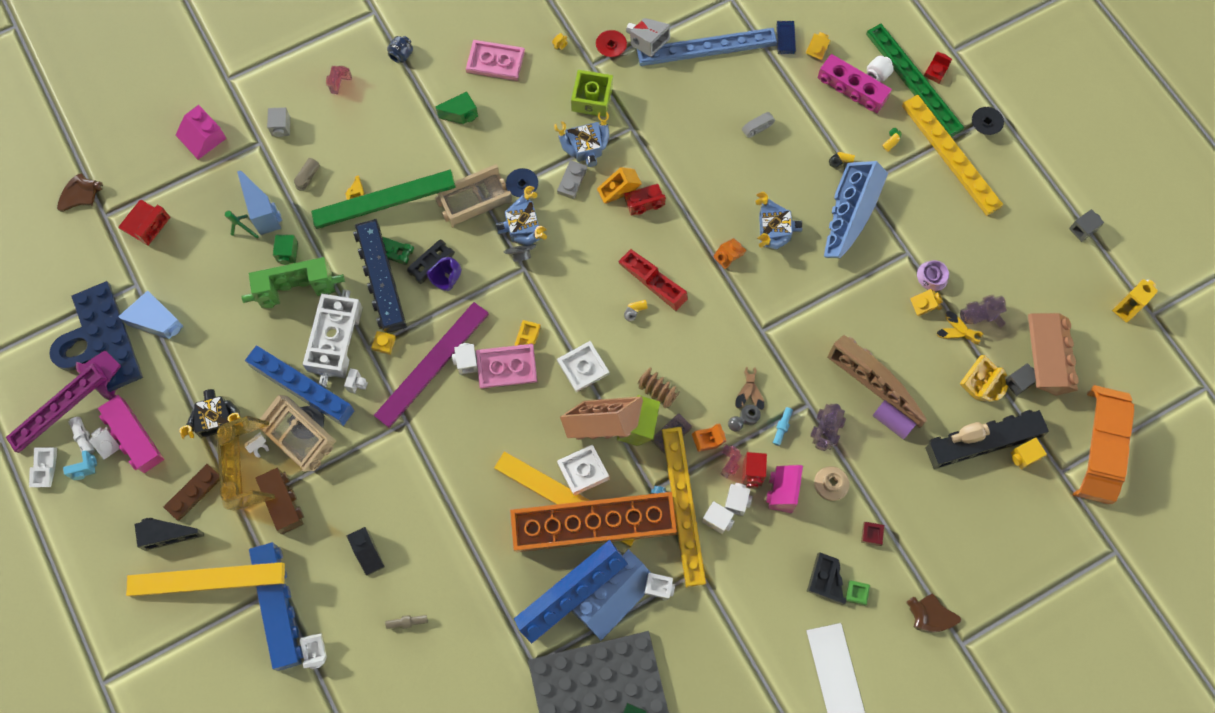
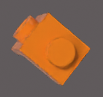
M733 238L721 244L713 257L726 269L732 261L743 256L747 250L740 242Z
M720 423L715 424L712 428L697 430L692 433L698 452L718 448L726 442L725 433Z

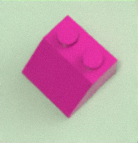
M197 105L184 115L176 132V137L197 160L227 139L221 128L200 105Z
M802 465L776 466L774 472L770 473L769 483L772 484L771 491L767 492L766 502L769 503L768 509L787 513L794 511L798 504L803 471Z

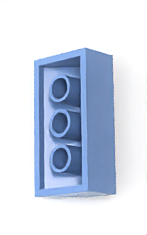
M629 549L623 555L628 565L572 610V613L601 641L645 595L647 576L651 572Z

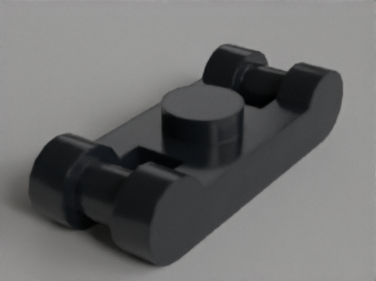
M440 239L407 268V272L410 275H414L416 277L415 280L422 284L428 277V270L443 257L452 258L455 251L448 248L446 243ZM438 251L442 252L440 256L437 254ZM422 266L424 270L420 272L418 269Z

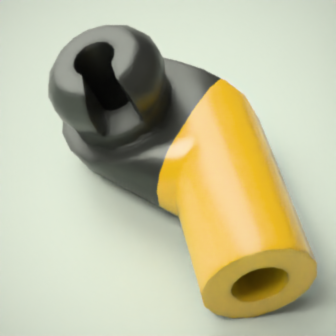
M838 152L829 159V165L831 167H838L844 162L853 163L855 155Z

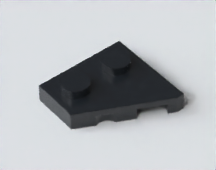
M821 552L817 553L807 592L845 605L846 598H844L842 591L843 580L840 575L839 559Z

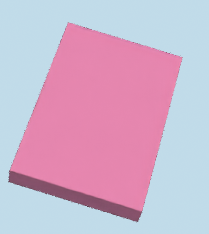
M473 40L466 73L518 81L525 48Z
M533 344L476 350L480 389L537 383Z

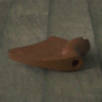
M82 173L77 174L63 189L57 209L63 212L79 205L92 206L95 193L103 190L101 188L103 183L96 180H88Z
M933 593L920 601L916 597H911L906 602L915 618L913 627L917 630L940 632L950 629L961 622V617L941 605Z

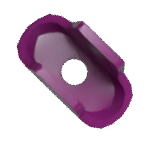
M103 351L84 364L76 362V370L79 374L92 363L98 364L107 379L95 390L106 400L116 396V390L109 392L106 385L121 365L108 352Z

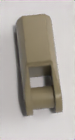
M308 158L294 179L297 190L303 191L306 189L310 179H312L320 167L319 162Z

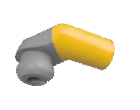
M646 300L629 304L624 313V318L627 321H634L638 311L648 309Z

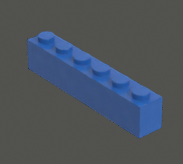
M257 345L245 359V362L253 370L314 407L341 426H344L354 413V409L348 402Z
M608 540L514 618L519 631L531 644L628 565L615 545Z
M273 542L249 549L252 565L280 563L281 559H283L281 548ZM285 581L284 584L256 586L272 669L280 671L301 665L303 653L301 646H298L297 642L299 630L297 626H294L293 622L295 611L289 603V598H291L289 586H286Z

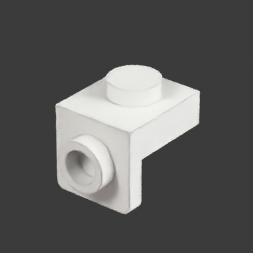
M108 427L96 429L91 433L93 437L89 440L103 459H106L120 449V444L111 436Z
M322 633L302 637L300 644L304 657L303 667H310V669L321 667L327 658Z

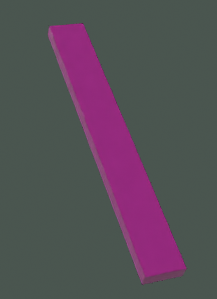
M473 302L379 408L374 417L390 428L452 358V354H455L454 347L465 343L487 318L489 313Z

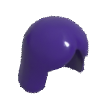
M443 257L428 270L427 275L435 287L443 291H450L459 279L462 268L455 259ZM445 272L450 275L449 279L445 276Z

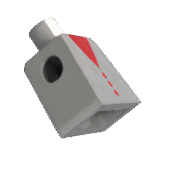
M644 18L637 25L629 23L626 28V32L630 34L631 45L650 57L670 40V25L663 22Z

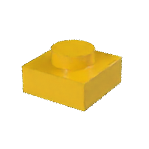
M377 331L371 349L391 355L396 336Z

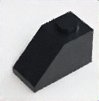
M366 527L346 535L366 576L385 567L370 531Z

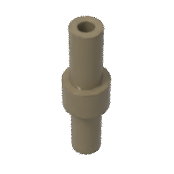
M407 615L402 616L401 619L387 620L385 625L386 629L403 627V629L412 628V625L428 623L427 615L415 617Z

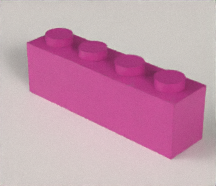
M117 395L98 407L101 413L100 419L105 425L110 426L111 430H109V433L115 440H119L121 443L119 445L120 450L125 455H129L131 458L129 463L135 471L140 470L146 473L165 460L127 402L121 396Z

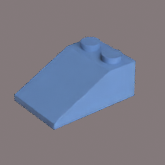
M241 170L237 171L250 220L258 233L263 235L281 229L280 222L283 220L275 203H271L268 196Z

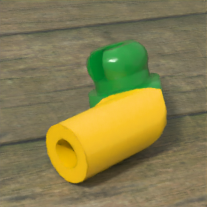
M892 128L889 131L891 138L882 145L887 152L898 144L902 136V132L898 131L897 128Z

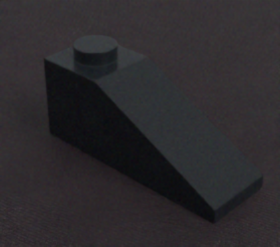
M145 518L140 523L134 524L137 547L144 551L204 537V532L198 528L154 518Z

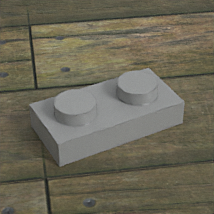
M570 160L557 189V194L575 199L587 171V166Z

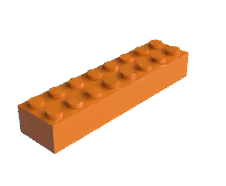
M672 492L510 510L513 548L515 552L606 543L608 540L617 542L677 535Z

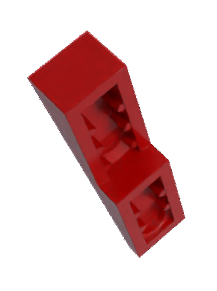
M632 249L618 261L622 267L673 310L677 311L688 300L686 290L660 273L658 267Z

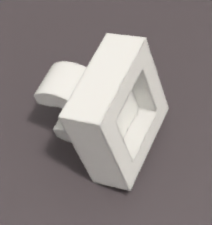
M350 368L344 385L346 390L354 394L357 388L366 390L368 384L366 379L361 377L358 370Z
M261 432L244 444L248 452H254V455L258 458L261 457L257 452L258 448L263 447L266 451H269L267 444H265L266 439Z

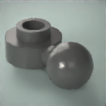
M751 404L744 406L740 412V417L733 416L729 419V429L738 432L743 428V424H756L761 416L759 408ZM748 412H753L754 416L749 415Z

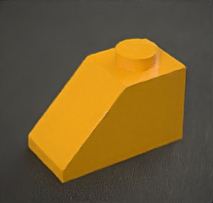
M620 167L597 190L603 202L607 204L624 197V193L636 190L642 183L635 169Z

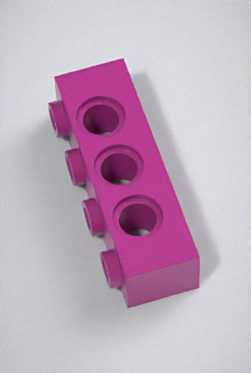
M833 54L822 65L817 77L822 83L830 85L839 93L845 94L854 102L862 104L868 110L874 111L877 114L888 100L892 91L888 86Z

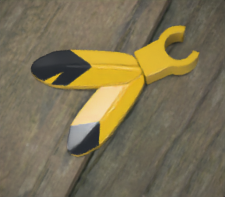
M950 311L945 313L947 321L954 328L941 329L937 332V336L945 339L964 337L971 340L974 344L980 343V340H977L974 336L977 335L981 338L983 336L981 331L968 329L955 313Z

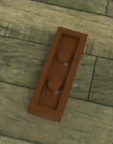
M206 464L163 508L177 521H180L223 477L209 464Z

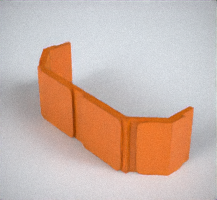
M1094 385L1087 392L1088 396L1096 397L1097 399L1088 469L1080 489L1075 491L1073 496L1105 504H1113L1118 499L1127 474L1134 404L1132 403L1130 393Z

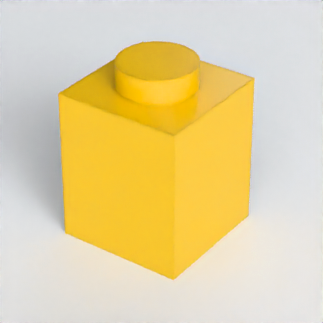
M1034 438L1015 448L1011 455L1015 465L1019 466L1022 470L1041 460L1047 453L1038 439Z

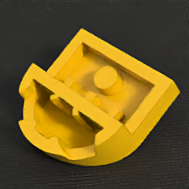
M980 355L960 382V385L978 401H995L1001 399L1008 389L1005 380L1007 374L1003 368H997L986 355Z

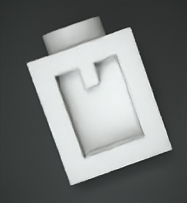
M648 573L644 594L668 600L674 594L675 584H672L673 578Z

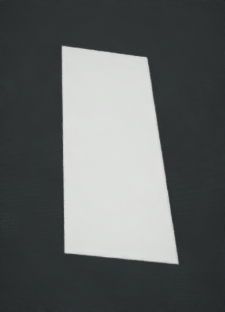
M841 623L806 630L827 713H865Z

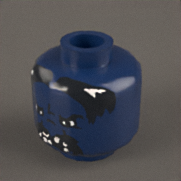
M406 36L394 37L387 46L390 59L397 63L405 62L413 52L411 40Z

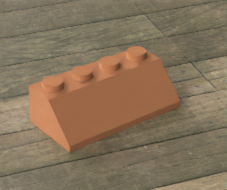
M1060 313L1028 314L1036 387L1056 396L1078 391L1077 384L1079 379L1075 372L1076 359L1073 355L1072 347L1074 342L1070 334L1071 322L1069 318Z
M641 396L583 401L560 416L567 438H576V440L590 437V439L605 437L607 439L613 436L627 437L638 426L643 399Z

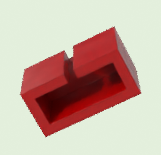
M746 453L743 461L742 484L747 485V488L757 489L759 486H762L766 478L767 453Z

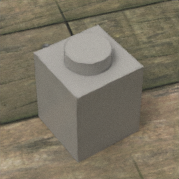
M286 107L268 108L267 128L271 136L283 137L290 135V115Z

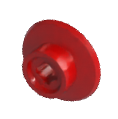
M616 30L604 31L596 39L597 50L607 57L619 56L627 47L625 36Z

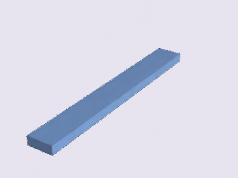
M774 28L667 43L652 57L638 49L637 54L640 66L777 46V39Z

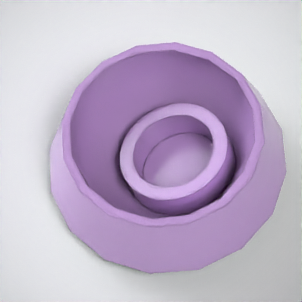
M927 261L918 268L917 278L919 283L927 290L939 291L948 284L949 271L946 265L940 261Z

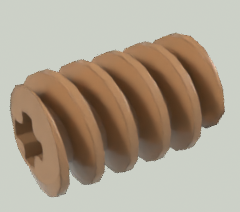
M650 367L640 377L637 384H639L640 390L645 389V394L647 395L651 393V398H657V401H660V404L663 403V407L666 409L675 401L680 391L675 393L676 386L670 389L669 381L663 384V376L657 379L658 372L651 375L652 368Z

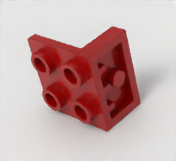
M139 200L118 228L149 246L171 217L158 204L156 207H153L147 202Z

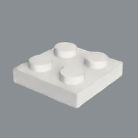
M591 341L557 359L558 364L576 393L609 375L607 367Z
M593 445L557 461L573 496L610 480Z

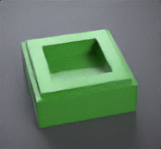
M849 580L846 601L866 606L870 585Z

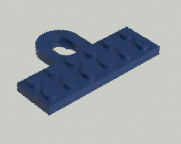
M105 281L71 295L82 327L59 336L52 343L49 352L51 361L62 370L72 371L76 370V362L84 364L103 351H106L121 365L106 385L109 392L142 379L143 375L123 320L118 317L121 313L110 283ZM76 342H87V348L82 354L73 357L66 356L67 350L72 348Z

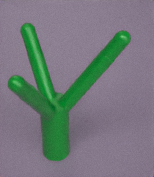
M229 210L225 212V217L232 222L230 233L232 236L235 232V226L239 225L255 238H259L255 232L240 222V220L248 218V214L236 217Z

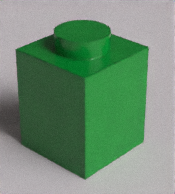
M275 234L273 248L275 260L283 265L296 263L298 241L295 236Z

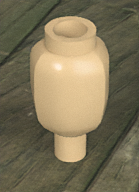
M975 422L964 426L958 434L952 435L951 438L953 443L960 441L975 443L984 440L987 435H990L986 423Z

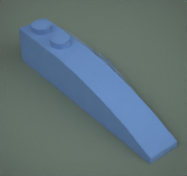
M877 161L847 163L834 197L836 204L832 208L833 221L829 225L831 232L827 236L825 258H841L852 246L869 220L888 175V172Z

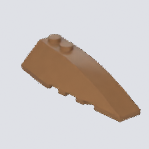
M845 335L833 344L827 356L828 359L882 400H886L905 414L919 428L923 426L927 419L917 403L896 377L873 357L869 350L861 348L853 338Z

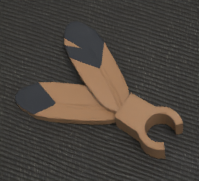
M746 367L744 371L746 384L735 400V407L741 408L744 406L750 396L754 405L763 410V397L754 384L757 370L754 367V373L748 374V367Z

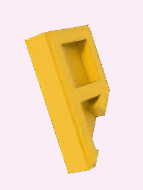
M359 175L355 177L352 186L345 193L347 200L365 195Z
M522 320L514 346L536 344L541 324Z

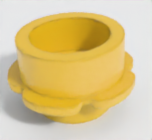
M562 33L558 34L552 41L554 48L564 49L568 44V37Z

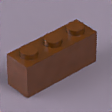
M277 467L255 477L274 526L281 535L304 525L302 518H304L303 511L300 506L297 507L295 504L297 497L293 489L288 487L287 483L290 480L285 471L282 472Z

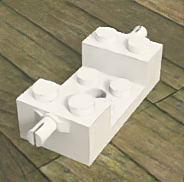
M345 289L342 290L341 297L321 294L303 361V366L307 372L321 375L319 385L324 388L327 387L329 377H346L350 361L347 357V352L354 325H359L363 309L359 299L349 298L351 292ZM335 329L337 331L335 336H327L329 330Z

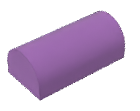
M886 400L882 402L872 415L903 440L916 425L914 421Z

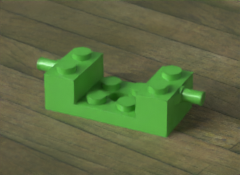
M325 257L250 272L248 274L251 294L242 295L241 297L243 303L255 301L258 302L261 308H272L280 304L278 290L287 291L292 287H305L311 284L317 296H321V294L330 295L336 292L334 284L345 282L344 274L333 276Z

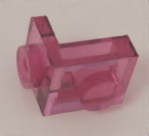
M345 66L331 67L330 75L326 77V86L329 87L331 94H338L342 79L352 80L349 68Z
M725 445L722 452L730 457V460L722 469L721 475L728 478L730 474L734 476L740 468L738 463L742 455L736 447Z

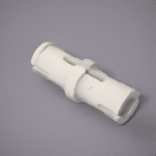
M81 417L71 418L68 423L74 434L73 439L78 443L81 453L86 450L93 454L95 449L89 442L90 434L89 431H86Z

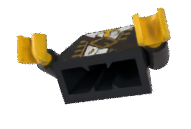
M208 389L203 391L204 400L194 404V409L186 425L181 427L179 432L182 439L186 435L194 438L193 432L200 438L237 429L236 422L242 424L243 421L240 416V410L230 400H225L222 396L216 397L215 390Z

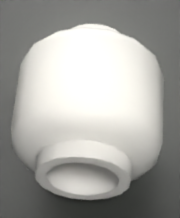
M877 56L867 66V75L881 83L893 73L892 61L888 57Z

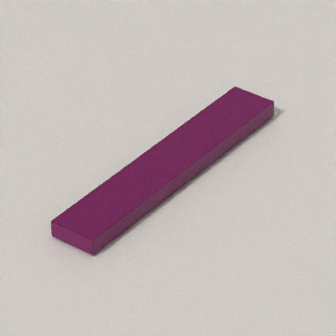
M92 363L6 436L14 452L20 453L107 379L98 364Z

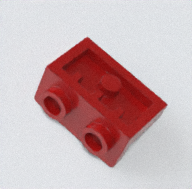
M658 183L624 193V199L630 215H641L651 209H660L666 202L665 194H662Z

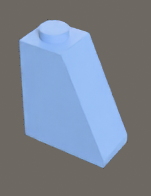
M149 291L145 292L118 316L128 326L167 339L177 335L183 327L178 319Z

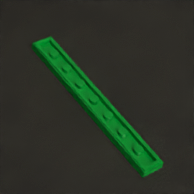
M882 23L869 29L866 35L884 57L891 59L895 72L914 96L919 95L947 133L953 137L963 131L965 127Z
M449 169L312 210L314 227L316 229L454 189L456 185L453 172Z

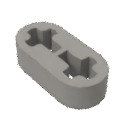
M766 112L744 125L742 131L747 138L753 137L769 128L775 122V118L770 112Z

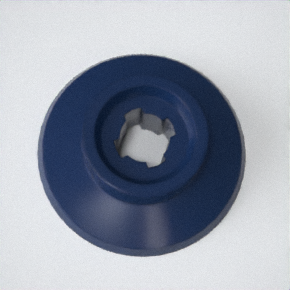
M519 168L507 176L506 188L515 197H521L527 186L535 188L532 192H535L538 188V178L529 169Z

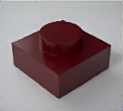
M864 522L861 543L882 546L885 525Z

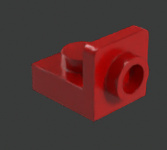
M937 51L924 77L940 84L952 62V58Z

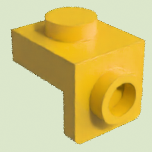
M819 32V34L814 33L806 54L822 60L831 43V40L828 39L829 36L822 32Z
M932 289L910 298L917 316L926 314L934 309H943L941 303H943L941 295Z

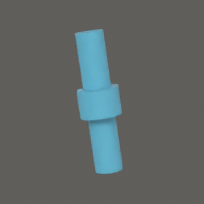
M786 407L781 421L777 424V433L773 441L774 445L780 446L784 434L789 429L790 424L788 423L793 412L791 408Z

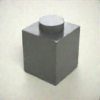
M1091 209L1078 218L1069 229L1082 242L1095 233L1104 224V221L1099 214Z
M1027 363L1009 375L1006 379V384L1018 396L1036 383L1035 370Z

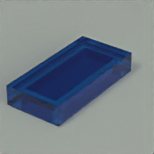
M777 21L778 54H795L794 21Z

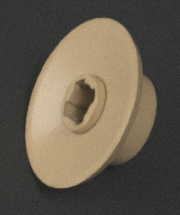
M834 466L822 468L816 474L814 486L822 498L829 501H837L848 493L850 482L843 470ZM833 479L837 484L832 486L829 480Z

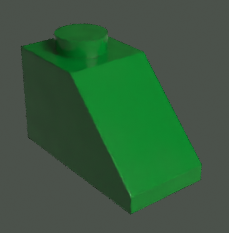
M467 91L435 106L439 119L464 124L472 122L475 118L479 117L477 107Z

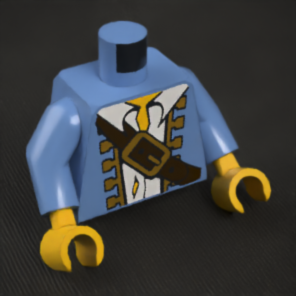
M599 112L598 119L601 121L600 125L599 122L566 129V124L561 121L562 129L559 130L557 125L554 124V130L560 134L558 137L562 149L571 157H575L578 162L586 160L588 167L596 166V158L602 156V150L606 148L609 140V127L606 124L609 114L606 112L607 117L605 120H602Z
M527 186L524 194L505 211L506 221L496 223L498 234L509 232L511 241L526 246L540 239H547V235L543 233L547 229L538 225L532 200L530 201V198L535 199L538 196L536 192H532L535 189L534 187Z
M760 192L756 194L759 197L755 201L756 205H763L759 213L760 236L757 237L760 240L759 247L766 246L777 250L791 240L792 232H802V221H792L791 211L768 199L767 193Z

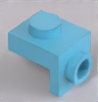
M86 450L82 451L83 462L63 467L64 475L72 480H81L87 475L95 474V466H97L95 456Z

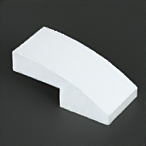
M34 448V465L30 467L29 487H51L56 466L57 448Z

